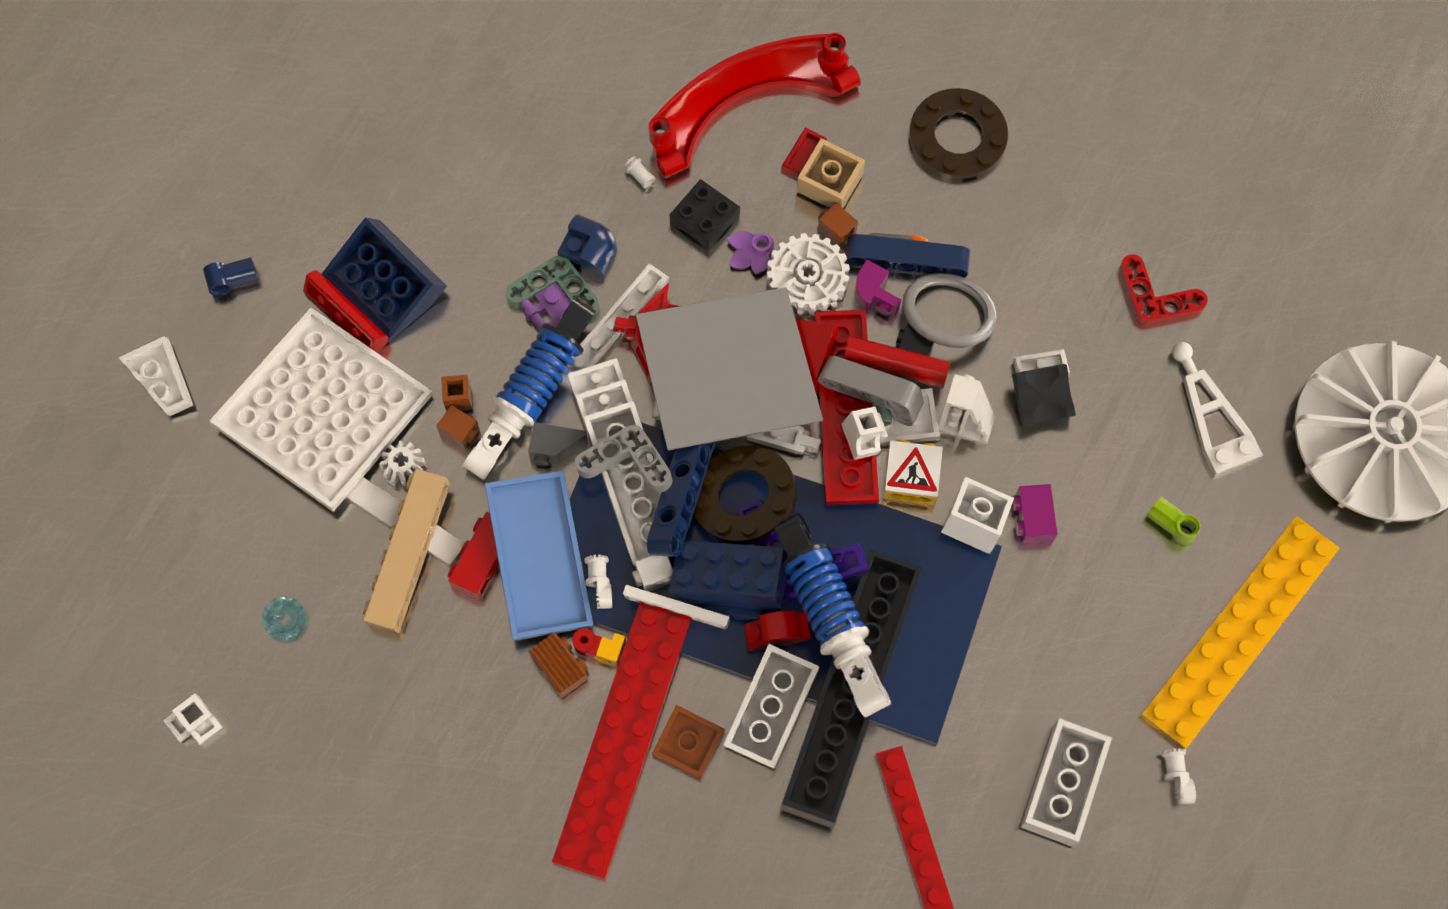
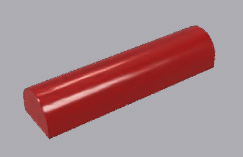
M318 270L306 274L303 292L332 320L376 353L385 347L388 342V336Z
M849 336L843 358L890 375L944 388L951 363L950 361L854 336Z

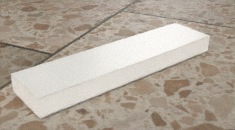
M629 585L625 586L623 592L624 597L628 600L638 603L642 601L645 604L658 606L677 614H683L691 617L692 620L726 630L730 622L729 616Z

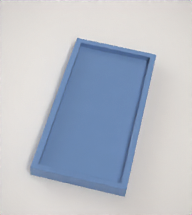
M564 471L485 483V492L512 641L550 635L554 632L562 633L593 627Z

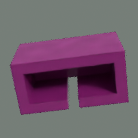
M1051 484L1019 486L1016 494L1013 495L1014 500L1012 502L1013 510L1018 511V517L1020 518V520H1016L1015 524L1017 536H1021L1022 544L1054 542L1058 534Z

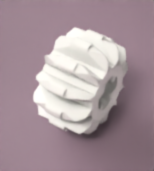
M399 440L397 448L389 444L390 453L382 452L381 456L384 461L380 462L379 465L384 470L382 473L384 478H391L390 481L394 485L400 480L402 486H406L407 480L410 475H414L416 469L423 470L421 466L425 465V460L421 457V450L419 448L414 449L413 443L409 442L404 447L403 442ZM405 460V461H406V462H404L405 465L400 467V466H399V465H401L400 461Z

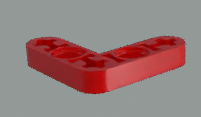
M1129 254L1123 258L1119 267L1120 275L1134 317L1140 324L1151 325L1197 315L1206 307L1208 302L1207 295L1199 289L1155 297L1142 258L1135 254ZM1129 263L1132 266H1137L1134 274L1131 268H1127ZM1140 284L1146 289V293L1138 295L1133 291L1132 287ZM1193 297L1195 301H1200L1198 306L1195 303H1189ZM1147 300L1145 303L1146 310L1152 311L1150 317L1146 313H1141L1144 308L1143 301ZM1166 302H1173L1178 310L1176 312H1168L1164 304Z

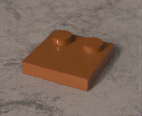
M676 705L652 755L702 779L726 729Z

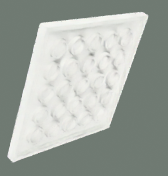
M310 308L210 419V423L213 427L334 512L380 458L382 452L386 451L389 444L391 445L433 394L429 388L322 314Z

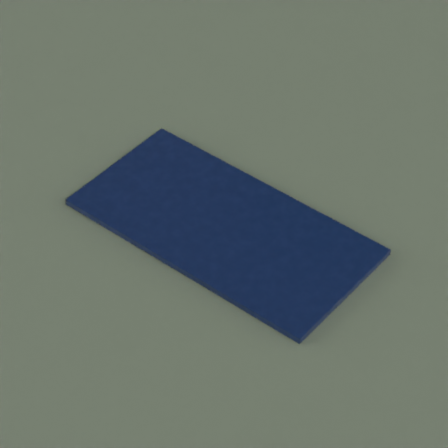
M641 422L644 432L667 467L670 468L675 449L667 450L662 429ZM714 447L711 459L724 450ZM588 461L584 463V466L588 469L592 467ZM750 471L738 472L730 480L722 484L719 491V504L728 514L739 516L736 508L758 499H762L765 503L769 494L768 483L765 478L757 473ZM601 473L592 478H583L579 475L569 501L584 579H588V565L584 562L585 557H590V555L593 558L594 555L596 557L598 555L607 556L609 562L606 563V576L610 579L612 589V608L597 609V602L599 601L596 598H599V596H596L598 593L596 592V587L586 586L593 624L628 636L639 603L626 599L623 592L626 585L642 590L643 587H637L632 572L636 571V568L632 564ZM659 475L661 482H663L664 477ZM794 475L797 485V500L791 516L797 513L803 516L815 545L827 544L832 549L858 543L862 547L866 562L870 551L874 550L922 567L882 684L890 698L891 705L872 714L870 722L937 745L1002 546L996 544L992 552L988 554L941 533L942 525L878 503L826 505L825 485ZM693 513L684 541L723 543L711 537L702 528ZM668 557L673 570L675 557ZM862 573L841 581L846 584V591L850 593V600L852 601ZM670 584L650 591L651 593L674 599L669 590ZM798 598L782 604L781 611L804 613L803 605L800 604ZM690 604L693 606L704 608V605ZM763 609L762 615L779 611ZM726 615L729 616L730 622L725 630L691 620L680 655L753 680L767 649L764 648L755 652L748 651L744 624L753 621L736 620L733 616ZM807 620L810 640L789 647L782 645L773 646L819 666V671L806 698L817 703L833 655H822L820 651L821 643L816 639L811 623Z

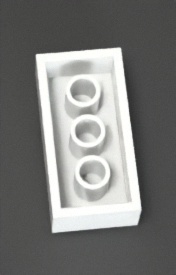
M769 644L723 746L775 769L819 671V666Z
M1059 718L1053 726L1021 828L1074 847L1080 840L1112 737Z

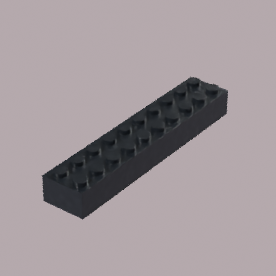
M871 550L867 559L869 570L862 573L853 602L855 603L854 610H857L860 614L857 620L862 621L869 629V635L864 639V642L871 650V654L868 657L881 684H883L922 567ZM834 658L829 667L780 809L833 828L872 716L864 717L860 712L842 669H836L834 665ZM859 670L860 676L857 679H862L861 674L865 672L863 670Z

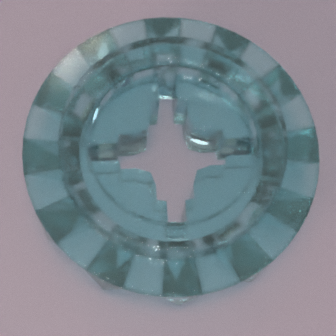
M288 596L273 599L266 605L262 613L264 629L272 637L283 640L291 636L295 637L296 633L303 629L306 619L301 603ZM285 608L287 615L293 618L287 620L283 627L281 621L276 619L282 617Z

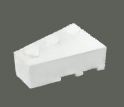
M954 374L938 428L940 431L987 445L995 415L980 381L975 380L970 375Z

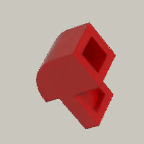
M779 611L760 615L759 620L744 624L748 651L755 652L767 648L769 644L789 647L810 640L807 617L805 613Z

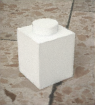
M649 556L635 561L636 571H633L632 574L637 587L642 586L643 590L650 592L671 583L673 570L667 556Z

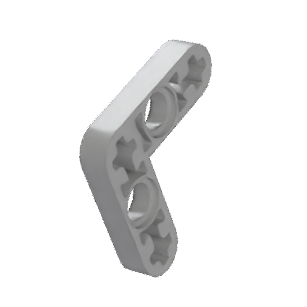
M631 425L581 452L575 459L577 472L583 478L595 477L631 457L653 491H667L671 487L673 480L669 468L644 430L637 425ZM634 435V437L638 438L640 444L638 449L633 440H630V436ZM608 447H616L618 449L617 454L612 457L605 456L604 451ZM650 453L654 456L653 461L648 464H643L639 461L643 454ZM597 454H599L601 458V463H599L598 458H596ZM588 461L592 467L588 469L583 463ZM657 469L659 475L664 477L663 482L660 483L659 480H656L653 470Z

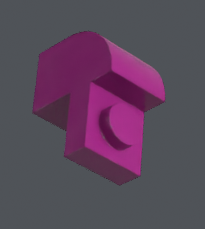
M866 260L857 275L854 291L856 303L862 310L866 309V313L874 306L879 313L895 317L899 311L901 299L883 290L887 283L889 271L869 260Z

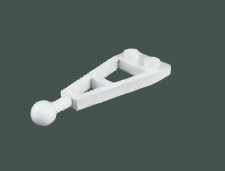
M1186 342L1175 344L1172 348V356L1176 361L1182 362L1188 374L1183 379L1202 453L1213 476L1260 459L1263 454L1250 429L1204 369L1197 371L1191 359L1193 350L1190 344ZM1200 381L1214 401L1200 405L1195 383ZM1221 409L1241 437L1212 448L1203 415Z

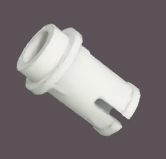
M634 156L625 163L626 173L632 174L644 189L655 181V177L644 167L640 158L637 159Z

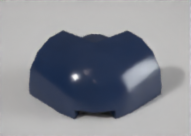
M577 214L569 223L568 232L557 253L558 256L580 265L581 270L605 279L616 256V239L603 224Z

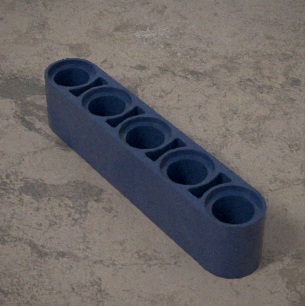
M853 234L847 238V260L845 262L851 266L863 267L866 260H869L889 271L924 275L949 273L966 277L969 271L970 249L959 245Z

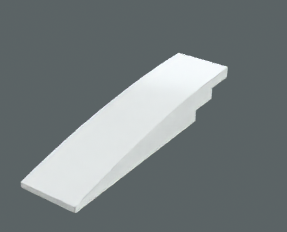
M617 358L567 374L591 446L631 425H637L643 429ZM634 435L630 436V440H633L638 449L640 447L638 438L634 437ZM608 447L605 449L604 455L612 457L617 454L618 449L616 447ZM650 453L643 454L639 461L643 464H648L653 461V456ZM597 454L596 458H598L599 463H601V458L599 454ZM628 457L605 470L601 475L632 564L635 566V561L651 556L647 551V537L661 492L653 491L631 457ZM657 469L653 470L656 480H659L661 483Z

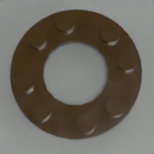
M952 88L936 92L919 104L911 119L909 139L914 156L928 171L945 179L963 180V178L974 176L978 178L991 171L999 163L1006 149L1008 127L1003 113L989 98L973 90ZM955 113L972 116L982 128L983 138L981 143L974 150L967 153H953L944 149L935 137L936 124L943 116Z
M753 445L730 448L710 460L694 515L702 528L711 537L720 542L739 545L760 542L767 539L768 535L775 531V525L790 518L797 500L796 480L787 462L770 449ZM750 471L765 478L768 483L769 494L759 510L750 515L735 516L728 514L721 508L719 504V491L722 484L730 480L734 474Z

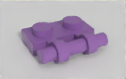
M554 282L535 294L539 304L532 305L529 299L524 300L520 304L525 311L524 315L528 321H532L537 327V333L540 331L543 323L556 327L571 303L558 283ZM546 312L552 321L546 323L540 315Z

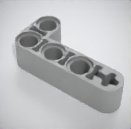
M837 356L828 357L818 377L819 383L826 388L889 409L892 417L897 422L906 426L914 424L924 404L921 389L913 382Z

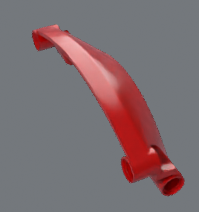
M839 33L815 34L766 43L730 56L690 81L649 122V140L653 146V154L663 177L668 178L689 168L696 145L706 128L720 113L742 99L762 92L780 89L806 90L830 97H837L860 86L861 80L857 70L852 65L848 66L849 57L845 52V37ZM657 130H663V131H665L664 133H661V134H660V133H656Z

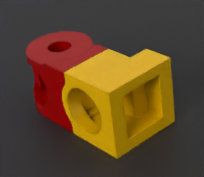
M582 628L574 633L572 642L575 651L579 655L618 667L626 639L625 636L614 633L611 640L595 635L589 629Z

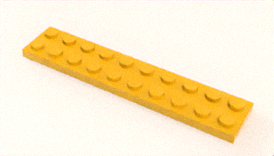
M1296 516L1140 717L1179 748L1187 749L1340 547Z

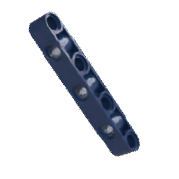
M716 442L675 449L669 468L673 479L672 485L667 491L661 492L647 537V551L649 555L677 557L680 554Z

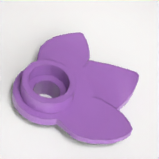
M740 231L727 238L729 244L736 249L730 261L732 268L743 270L751 267L755 274H760L767 269L768 261L770 260L769 255L774 250V241L771 236L766 233L754 235L748 231ZM764 244L766 247L760 249L757 247V245Z

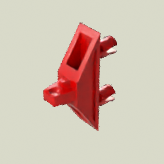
M669 283L638 314L679 307V305L668 303ZM629 315V318L616 317L613 331L625 334V338L631 340V346L649 384H651L636 316Z

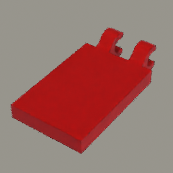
M795 318L817 394L820 385L818 377L831 354L839 329L836 325Z

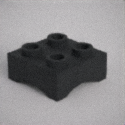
M700 179L669 214L670 224L692 236L701 246L710 251L722 233L740 216V206Z
M1058 364L1012 374L1021 425L1027 426L1076 416L1069 387L1067 364Z

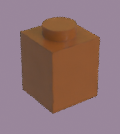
M837 203L830 209L828 207L825 208L818 216V231L840 248L847 242L848 236L857 232L858 221Z
M468 375L441 377L442 397L446 411L451 405L461 411L472 410L471 385Z
M452 405L436 425L439 435L464 450L469 444H474L480 434L477 420Z

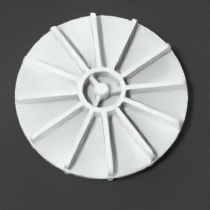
M1391 340L1387 344H1364L1345 348L1340 353L1332 356L1316 369L1308 379L1297 403L1293 431L1296 435L1301 457L1306 465L1304 471L1307 475L1311 474L1321 488L1339 502L1338 507L1343 508L1345 506L1364 516L1382 520L1383 523L1419 520L1431 517L1448 508V368L1439 362L1440 356L1436 355L1432 358L1415 349L1397 345L1396 341Z

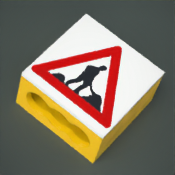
M906 440L890 441L883 499L935 506L938 498L943 447L931 443L914 444Z

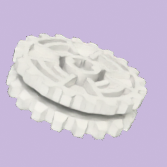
M806 233L801 234V237L798 239L791 236L787 244L782 241L778 246L779 251L773 250L771 253L772 260L768 261L767 287H770V290L787 287L792 309L797 312V317L808 314L810 318L815 317V312L827 311L828 308L834 310L837 307L836 301L844 299V292L847 291L849 281V264H845L847 260L846 255L839 253L840 247L837 244L832 246L830 239L827 237L824 240L819 239L817 234H813L812 238L807 237Z

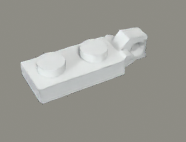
M802 426L747 436L749 441L801 455L804 454V451L818 454L821 446V440L810 437V432L804 430L805 427Z

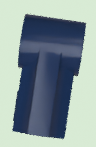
M251 257L228 264L214 262L203 268L208 291L211 295H223L228 293L233 286L258 280L256 268Z

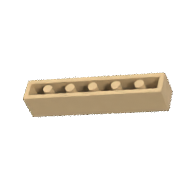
M416 469L414 475H410L406 486L408 490L406 499L402 500L398 507V515L400 516L397 525H393L390 530L389 540L391 542L389 548L384 550L381 556L380 565H382L380 574L379 576L376 575L372 582L371 590L373 594L371 600L367 601L363 608L362 615L365 616L363 621L367 624L400 633L451 484L446 477Z

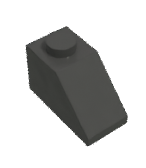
M534 422L528 450L530 460L542 466H547L549 463H559L587 444L586 431Z

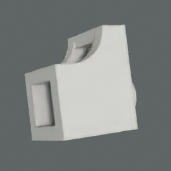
M876 407L852 411L841 424L854 460L878 455L881 451L879 441H884L888 437L881 415L877 413Z
M193 694L173 709L172 714L163 720L181 743L192 735L202 745L223 729V726L197 694Z

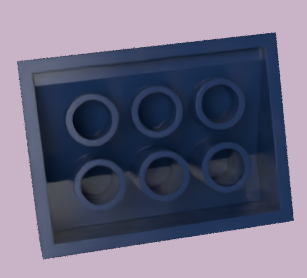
M367 217L362 220L322 272L326 279L388 336V342H391L431 307L447 287L381 220Z

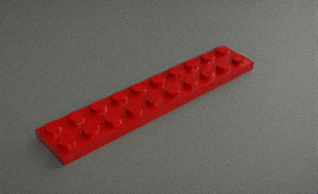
M640 601L552 863L606 880L692 620L691 617Z

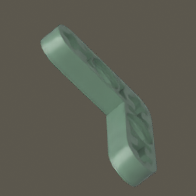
M561 256L552 257L511 283L506 289L508 304L515 308H521L520 304L524 300L529 299L530 302L535 300V294L557 282L570 301L574 297L581 300V297L584 296L587 304H592V308L596 310L592 318H595L599 313L597 297L572 263ZM555 266H564V271L560 272L559 270H556ZM537 276H541L546 280L545 284L541 287H536L531 283ZM571 282H577L581 285V288L578 292L572 293L567 290V285ZM525 284L528 285L531 293L528 292V289H525ZM513 292L521 293L522 298L513 297Z

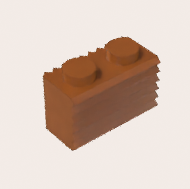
M554 632L528 652L559 696L563 698L588 680L585 672L589 669L580 657L575 659L569 652L573 648L564 636L559 638Z

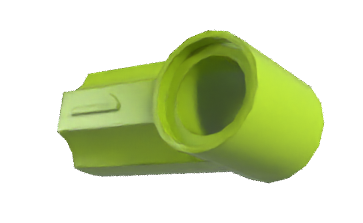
M1163 497L1156 501L1147 514V517L1172 534L1173 539L1180 545H1189L1194 542L1200 531V522L1195 516L1184 514ZM1180 527H1189L1192 534L1184 533Z

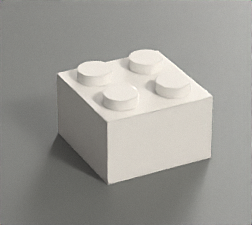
M965 477L955 495L941 533L990 554L1001 536L1014 498Z

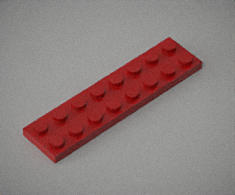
M866 309L815 312V322L836 325L839 329L830 356L844 358L849 336L868 340ZM820 384L819 398L823 418L821 432L826 505L879 503L876 455L854 460L841 425L852 411L871 408L873 404L831 390Z

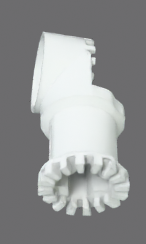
M592 555L585 557L584 562L588 565V579L585 580L586 586L596 587V592H598L596 596H599V598H596L599 601L597 602V609L612 608V589L610 579L606 576V563L609 562V558L604 555H598V557L594 555V558Z
M1172 749L1162 751L1161 756L1165 758L1167 773L1164 775L1165 780L1175 782V794H1178V796H1175L1178 799L1176 800L1177 803L1194 804L1196 801V789L1193 779L1189 777V772H1186L1184 761L1186 749H1177V751L1173 749L1174 752H1172Z

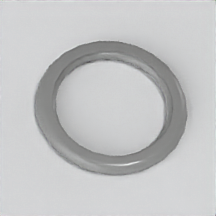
M949 273L927 274L911 283L903 295L902 305L909 324L917 333L938 345L952 348L974 346L988 338L996 326L997 314L991 298L980 286L964 277ZM947 285L956 287L967 292L978 301L984 311V322L972 334L950 335L942 333L930 327L919 317L915 309L916 297L922 289L929 286Z

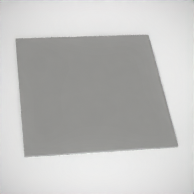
M787 287L636 314L667 450L823 421Z

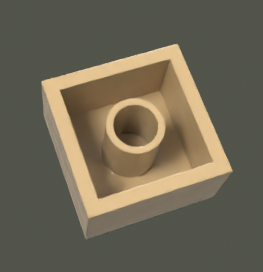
M821 138L797 178L796 191L829 208L835 203L844 208L863 175L865 160Z

